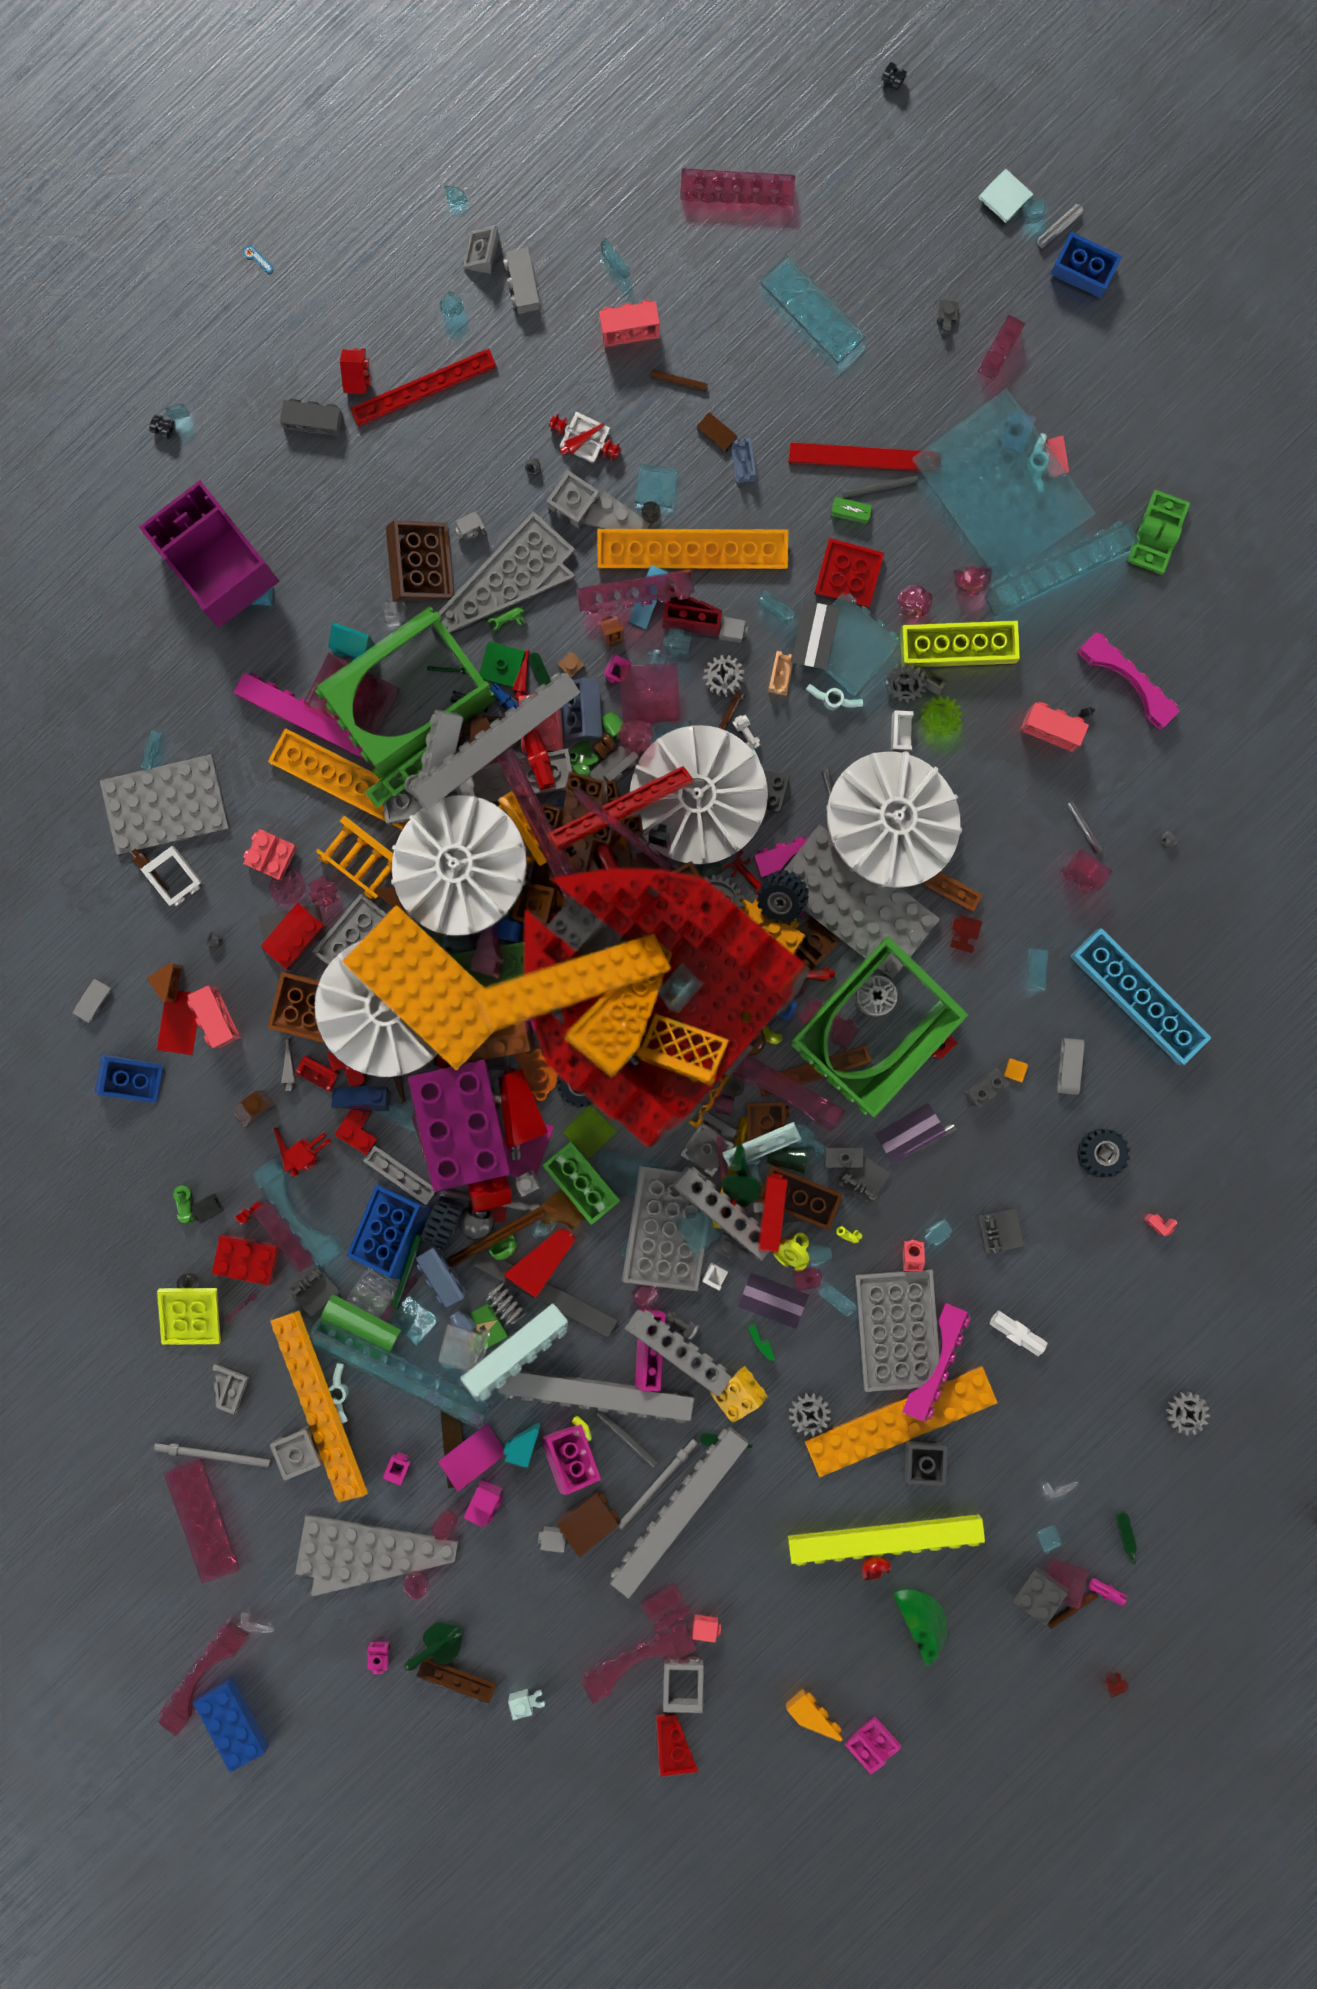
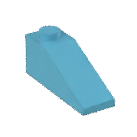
M652 565L650 566L628 621L629 623L645 630L647 629L668 581L669 572Z

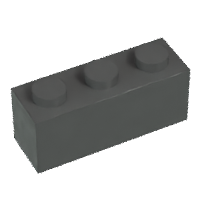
M291 398L283 400L280 423L285 429L340 436L343 413L334 404L324 406L314 401L303 403L300 400Z

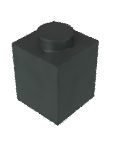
M212 1194L191 1206L193 1209L191 1213L196 1221L199 1220L200 1223L224 1211L216 1194Z

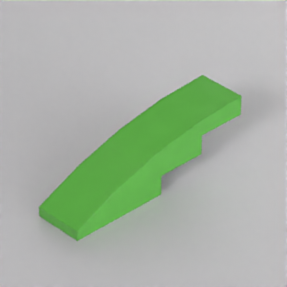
M427 746L394 768L364 792L376 808L380 807L390 797L405 788V780L409 776L418 775L422 771V756L426 752Z

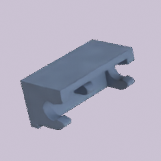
M751 437L745 438L744 442L735 440L733 445H731L736 484L755 481L756 470Z

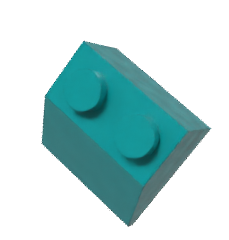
M335 622L332 623L328 645L332 655L341 659L345 656L350 658L351 662L374 646L375 643L368 634Z
M537 1422L513 1435L512 1440L507 1441L503 1455H506V1462L528 1468L541 1423Z

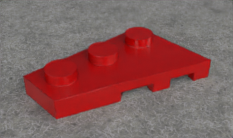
M676 1714L656 1715L660 1777L699 1772Z

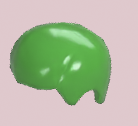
M512 1234L492 1245L491 1249H489L491 1256L496 1260H505L513 1256L518 1246L515 1236Z

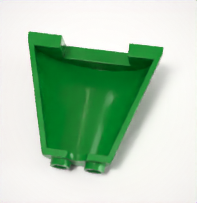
M915 1589L893 1592L895 1600L915 1643H922L918 1645V1648L926 1666H929L941 1653L947 1641L948 1621L945 1612L940 1604L927 1593L925 1594Z

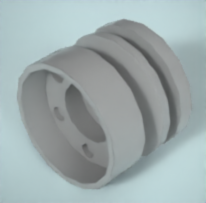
M875 975L869 977L854 993V1001L860 1012L867 1016L877 1017L887 1014L894 1008L898 994L891 980L884 976ZM879 991L881 993L879 995L881 999L874 1000V995L872 993H876Z

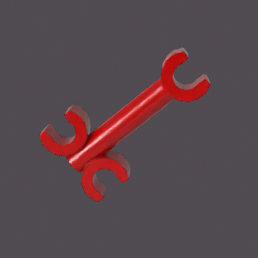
M742 850L737 854V858L732 863L724 866L723 870L725 871L729 867L733 868L734 872L730 875L731 878L736 876L738 870L756 889L757 894L762 884L744 866L750 862L751 858L749 857L746 861H742L740 858L744 853Z
M257 1201L250 1209L244 1208L234 1218L241 1225L245 1224L264 1205Z

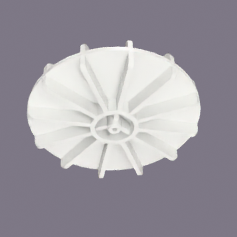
M711 726L682 727L658 738L644 752L636 765L631 780L630 792L682 766L693 777L694 783L632 813V815L641 814L644 830L642 836L649 843L648 835L650 830H657L659 823L667 825L666 833L669 834L668 847L650 845L663 855L684 863L693 861L694 864L713 863L728 858L741 850L758 831L767 807V781L764 770L755 753L737 736Z
M905 751L903 753L878 752L855 761L839 776L832 788L828 805L826 806L827 824L831 837L829 841L834 845L843 861L850 867L849 870L851 872H856L866 880L879 884L880 887H909L929 880L947 865L956 850L962 828L960 827V813L956 801L958 796L953 794L948 783L937 772L938 768L936 766L933 768L928 763L909 755V752Z
M457 795L442 798L428 810L422 808L415 815L409 817L410 820L402 830L396 846L393 845L392 847L394 854L392 860L393 879L391 880L400 902L409 915L424 927L435 932L447 935H468L478 933L492 926L503 916L509 914L508 911L516 902L523 885L526 883L524 880L527 866V849L515 823L502 809L478 797Z
M359 941L339 953L328 965L321 977L315 999V1014L319 1031L331 1052L340 1061L354 1070L381 1077L410 1073L427 1064L438 1053L342 963L346 956L361 942Z

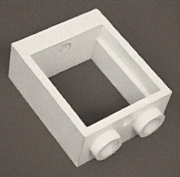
M174 845L140 869L169 906L173 903L175 906L179 905L185 900L184 895L188 892L192 895L200 889L199 884L202 883ZM173 856L192 879L193 883L171 899L152 875L151 871Z

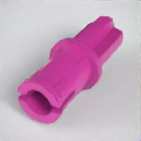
M1091 1579L1089 1583L1090 1590L1102 1595L1105 1600L1109 1599L1120 1606L1126 1603V1594L1117 1591L1112 1585H1106L1096 1579Z

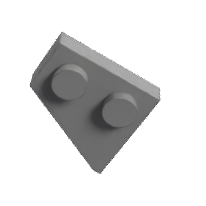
M214 1364L216 1408L234 1415L239 1408L249 1377Z

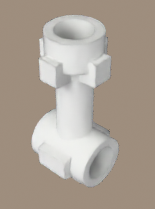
M740 715L735 718V721L732 722L734 729L737 732L741 731L747 740L746 744L751 750L758 748L760 740L758 737L754 738L747 727L751 725L747 716Z

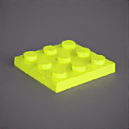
M217 1288L158 1289L161 1345L220 1344L221 1333Z

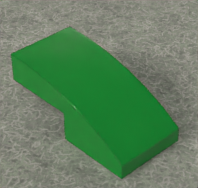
M755 1323L748 1325L749 1332L757 1347L770 1361H775L769 1340H760Z

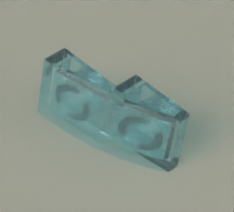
M691 721L652 722L651 742H655L658 738L673 730L692 726Z

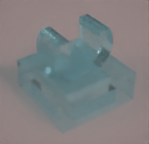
M654 649L653 652L649 651L647 653L650 656L649 661H643V663L654 673L661 675L669 657L660 650Z

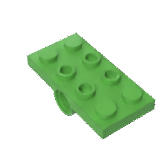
M1154 490L1127 562L1163 575L1173 548L1180 537L1181 527L1190 502Z

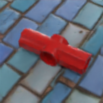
M531 730L523 736L528 752L527 757L531 769L535 773L540 790L549 789L556 785L550 767L551 762L546 749L543 747L538 730Z

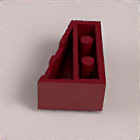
M668 584L662 629L719 637L722 610L702 600L698 601L690 597V594L682 593Z

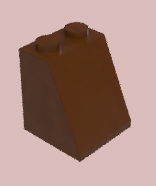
M598 1490L588 1495L558 1518L557 1526L578 1557L584 1555L619 1526V1515L614 1509L611 1510L607 1505L608 1499L603 1493L600 1494Z

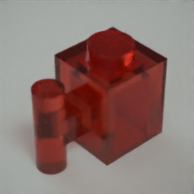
M963 915L957 916V919L954 918L951 925L952 935L959 936L960 939L959 941L952 939L950 947L972 953L974 946L967 944L968 939L972 941L978 939L983 921Z

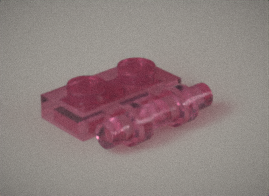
M674 1583L642 1601L640 1604L650 1621L656 1618L659 1620V1622L653 1625L656 1632L669 1628L671 1623L684 1619L685 1615L690 1613L687 1605L681 1609L678 1605L683 1603L684 1599ZM673 1609L674 1613L665 1618L663 1614Z

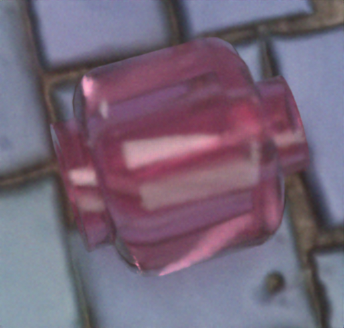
M637 1284L631 1292V1297L633 1298L631 1301L640 1309L651 1308L659 1298L658 1286Z
M421 1571L410 1572L403 1582V1591L411 1599L423 1597L429 1587L428 1577Z

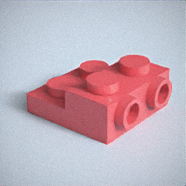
M259 829L251 838L253 844L250 850H246L243 855L245 860L243 864L282 881L298 846Z

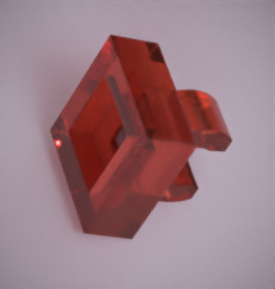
M1116 1673L1118 1680L1115 1683L1110 1681L1109 1676L1106 1677V1682L1109 1685L1107 1686V1691L1110 1698L1129 1691L1126 1680L1121 1681L1119 1673Z

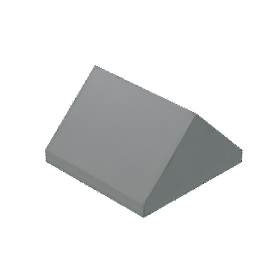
M494 225L471 231L463 268L492 275L500 239L497 226Z

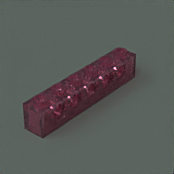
M682 168L680 199L688 202L703 200L706 203L721 201L725 204L738 202L743 205L755 203L761 206H769L770 204L780 207L793 206L795 175ZM703 185L704 188L698 189L695 186ZM721 186L723 189L716 190L714 187ZM740 187L742 190L735 191L733 188ZM753 188H758V189H760L761 191H760V192H754V191H752V189H753ZM777 189L779 193H772L771 190Z
M691 569L576 589L580 612L587 611V614L598 613V609L605 608V612L616 610V606L623 605V609L634 607V603L640 602L641 606L653 604L652 600L658 599L660 603L671 601V597H678V600L689 598V594L695 593ZM670 582L676 585L674 592L669 589ZM651 585H655L657 587L656 595L651 593ZM633 588L638 589V591H639V596H638V598H636V597L633 596V594H632V589H633ZM615 591H618L620 593V600L615 599ZM597 594H600L602 596V603L597 602Z

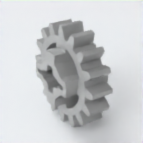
M723 655L720 656V660L713 658L714 663L708 662L709 669H704L706 675L703 676V679L706 682L707 689L710 688L711 693L714 694L716 692L719 697L722 693L728 697V692L734 695L735 688L741 689L739 683L745 682L743 678L745 672L742 670V664H738L737 658L732 661L730 655H728L727 659H724Z
M1180 1392V1398L1173 1396L1174 1402H1168L1171 1409H1166V1412L1170 1413V1416L1166 1418L1169 1421H1173L1170 1426L1173 1428L1177 1427V1432L1181 1433L1183 1431L1185 1435H1188L1189 1431H1191L1195 1435L1197 1428L1202 1431L1201 1425L1208 1424L1205 1418H1209L1210 1415L1205 1413V1411L1209 1410V1407L1203 1406L1206 1401L1204 1399L1199 1400V1395L1195 1394L1193 1396L1191 1392H1187L1185 1396L1184 1393ZM1193 1401V1403L1191 1402L1190 1404H1185L1184 1402ZM1185 1409L1189 1410L1191 1418L1186 1416L1187 1413ZM1188 1422V1423H1191L1192 1425L1184 1426V1425H1182V1424H1185V1423Z
M804 1393V1398L798 1395V1402L792 1401L794 1408H789V1412L793 1413V1415L789 1416V1420H794L791 1424L792 1427L798 1426V1433L804 1430L805 1436H807L808 1432L815 1436L816 1430L822 1433L821 1427L827 1428L828 1426L825 1421L831 1419L826 1415L831 1412L829 1408H825L828 1403L826 1401L821 1402L822 1396L816 1399L815 1393H812L811 1397ZM805 1402H812L810 1405H803ZM819 1407H821L822 1409V1418L818 1415L817 1412L819 1410ZM797 1410L802 1415L800 1422L797 1419ZM804 1411H806V1412H811V1411H812V1413H813V1415L815 1416V1418H814V1417H811V1416H809V1417L807 1418V1415H806V1413H805ZM809 1424H816L815 1426L808 1427Z

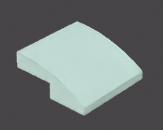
M1005 169L978 198L1007 223L1031 199L1033 193Z

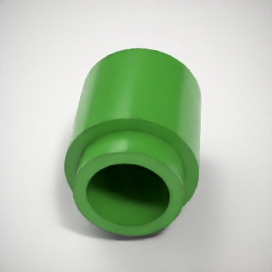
M610 712L601 719L603 728L612 740L620 741L626 736L627 728L617 714L615 715L614 712Z

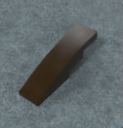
M460 1404L440 1407L444 1456L464 1442ZM447 1477L448 1489L455 1488Z

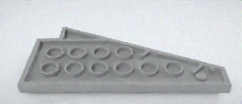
M533 511L438 612L441 622L449 633H453L573 580L575 575L563 564L575 552V549Z
M306 1515L295 1574L314 1577L311 1596H316L455 1562L458 1541Z

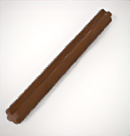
M541 1206L450 1256L447 1258V1263L450 1267H454L547 1215L544 1207Z

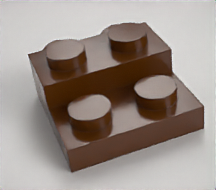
M525 883L513 907L512 919L525 922V911L528 910L550 924L558 890Z
M810 917L798 929L799 932L805 935V938L794 955L812 971L840 941L826 927L813 917Z
M785 1102L746 1103L747 1141L786 1126V1117H789V1106H785Z

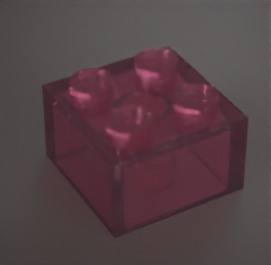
M1082 848L1073 852L1060 870L1064 873L1063 877L1070 882L1075 881L1079 884L1078 888L1085 893H1093L1100 890L1113 872Z

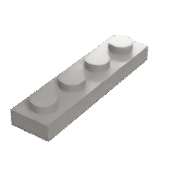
M376 1145L373 1146L364 1159L366 1164L425 1205L429 1203L436 1191L433 1192L430 1183Z

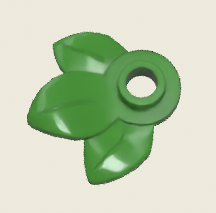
M589 741L578 742L572 750H569L570 757H575V759L571 760L572 769L575 773L585 776L590 774L589 766L601 760L597 752L590 750L591 742Z

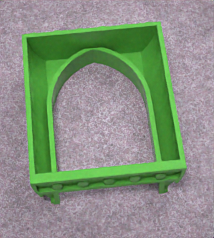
M430 606L316 686V694L321 700L325 698L327 709L332 716L335 714L338 716L339 719L337 721L343 731H349L351 734L349 739L355 747L360 746L362 757L367 764L369 762L375 767L373 772L378 779L383 778L394 768L427 746L426 737L430 733L431 725L429 721L419 729L401 736L385 737L370 734L357 727L354 722L353 703L357 688L365 675L374 666L432 625L477 687L445 711L462 716V726L496 702L495 695L490 690L488 682L482 679L441 622L440 615L434 612Z
M886 936L791 1039L792 1043L790 1045L800 1052L799 1055L811 1065L815 1064L813 1068L827 1078V1082L837 1088L844 1098L851 1103L855 1102L859 1105L858 1109L865 1116L870 1114L875 1117L961 1024L968 1014L889 936ZM892 954L939 1001L892 1053L880 1063L868 1069L855 1072L833 1069L828 1056L827 1042L829 1030L836 1014L881 963Z

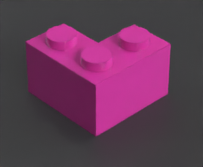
M481 1479L463 1518L485 1528L487 1523L491 1524L495 1515L493 1509L498 1510L503 1495H501L502 1488Z

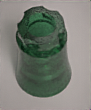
M785 1146L769 1153L767 1163L805 1174L809 1147Z

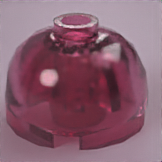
M967 566L965 570L960 571V568L953 570L955 585L960 591L968 592V596L979 595V591L985 590L991 582V566L988 568L986 566Z

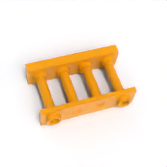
M510 791L498 799L501 805L497 807L505 811L512 819L522 836L524 845H527L531 851V855L526 857L527 865L536 861L541 866L552 858L551 853L513 792Z
M343 816L340 820L343 824V830L325 852L319 849L316 850L320 855L318 859L326 865L330 862L365 890L363 894L372 900L375 897L379 900L381 897L374 891L379 889L392 872L393 853L346 816ZM354 832L359 836L356 839L358 840L340 864L336 863L330 857L348 834L351 835ZM369 844L374 848L372 850L373 853L356 875L353 876L345 869L362 847H366ZM385 856L388 859V865L370 888L361 882V879L379 857Z

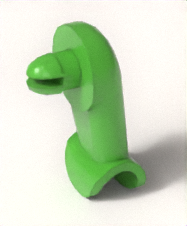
M519 607L496 619H489L488 625L497 623L493 632L498 631L500 625L509 621L516 620L518 624L522 625L520 620L523 623L525 622L522 617L524 610Z
M181 1185L174 1190L173 1194L179 1214L177 1218L180 1223L189 1224L195 1220L191 1213L192 1193L188 1187Z

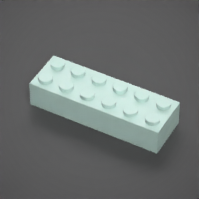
M551 1304L460 1378L462 1384L476 1402L480 1400L482 1402L485 1401L495 1387L497 1389L501 1388L507 1382L505 1379L510 1375H517L522 1370V1365L526 1362L528 1364L533 1362L537 1358L536 1354L541 1350L544 1352L552 1346L551 1342L554 1339H561L567 1333L568 1321L557 1307Z

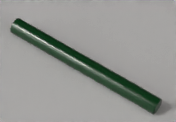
M415 1235L391 1305L394 1309H398L422 1241V1235Z

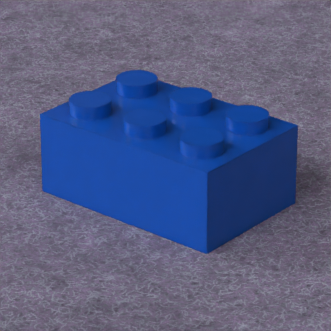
M1070 232L1050 275L1096 297L1102 298L1122 255L1076 233Z

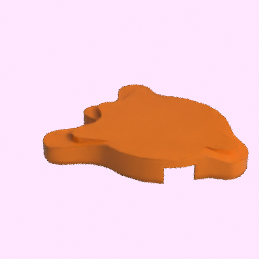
M538 1048L530 1054L525 1052L515 1054L514 1057L520 1063L535 1099L538 1101L546 1100L550 1091L556 1086L558 1074L546 1064L542 1050Z

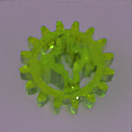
M939 695L938 700L932 697L931 703H925L927 708L921 710L925 714L921 716V720L926 721L923 727H929L928 733L934 731L935 737L938 733L945 737L946 732L952 735V729L957 731L959 727L956 724L962 723V720L958 717H961L963 712H958L961 706L954 705L955 699L949 701L948 695L945 699L942 698V695ZM938 704H944L946 706L939 707ZM951 710H952L953 713H954V720H953V718L951 717V712H950ZM929 713L933 716V722L930 721ZM944 713V718L939 719V715ZM944 725L947 728H938L937 726Z

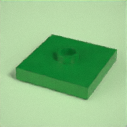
M488 641L479 672L480 676L484 681L513 688L524 659L525 651Z

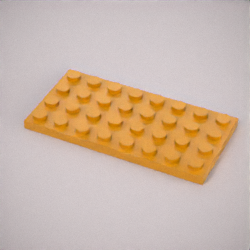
M397 905L342 961L347 968L455 1070L495 1031L489 1030L474 995L477 991L485 988Z

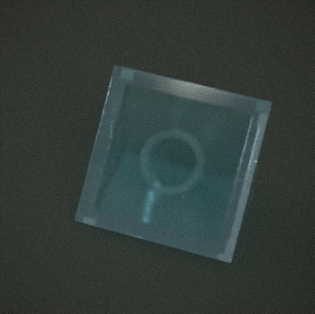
M682 963L661 986L657 994L669 1009L679 1013L705 983Z

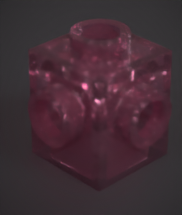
M325 875L307 884L311 891L309 896L313 903L326 907L333 904L334 899L338 898L336 892H338L336 885L333 881L330 882Z

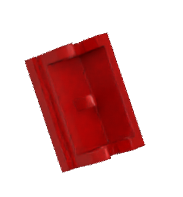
M303 1056L295 1072L297 1073L296 1075L330 1093L340 1076V1073L333 1072L331 1068L308 1056Z

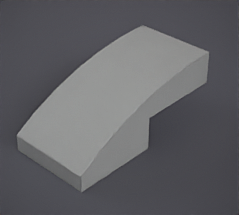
M94 979L81 997L73 1014L90 1024L99 1012L100 1005L111 992V988Z

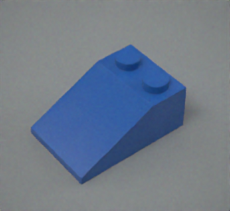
M101 1054L94 1092L103 1096L156 1103L163 1065Z

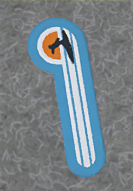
M249 245L243 249V255L246 258H253L267 273L273 271V266L253 246Z

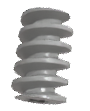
M501 1283L488 1293L489 1296L486 1301L493 1300L490 1307L497 1306L498 1308L495 1313H503L500 1320L507 1319L504 1325L509 1326L522 1318L526 1313L520 1314L523 1308H515L518 1301L511 1302L513 1295L506 1296L509 1289L502 1290L501 1288L504 1283Z

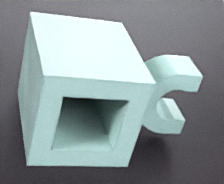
M529 1689L509 1695L508 1703L513 1720L532 1715L534 1707H545V1700L541 1702L536 1700L538 1696H542V1690L536 1691L531 1696Z

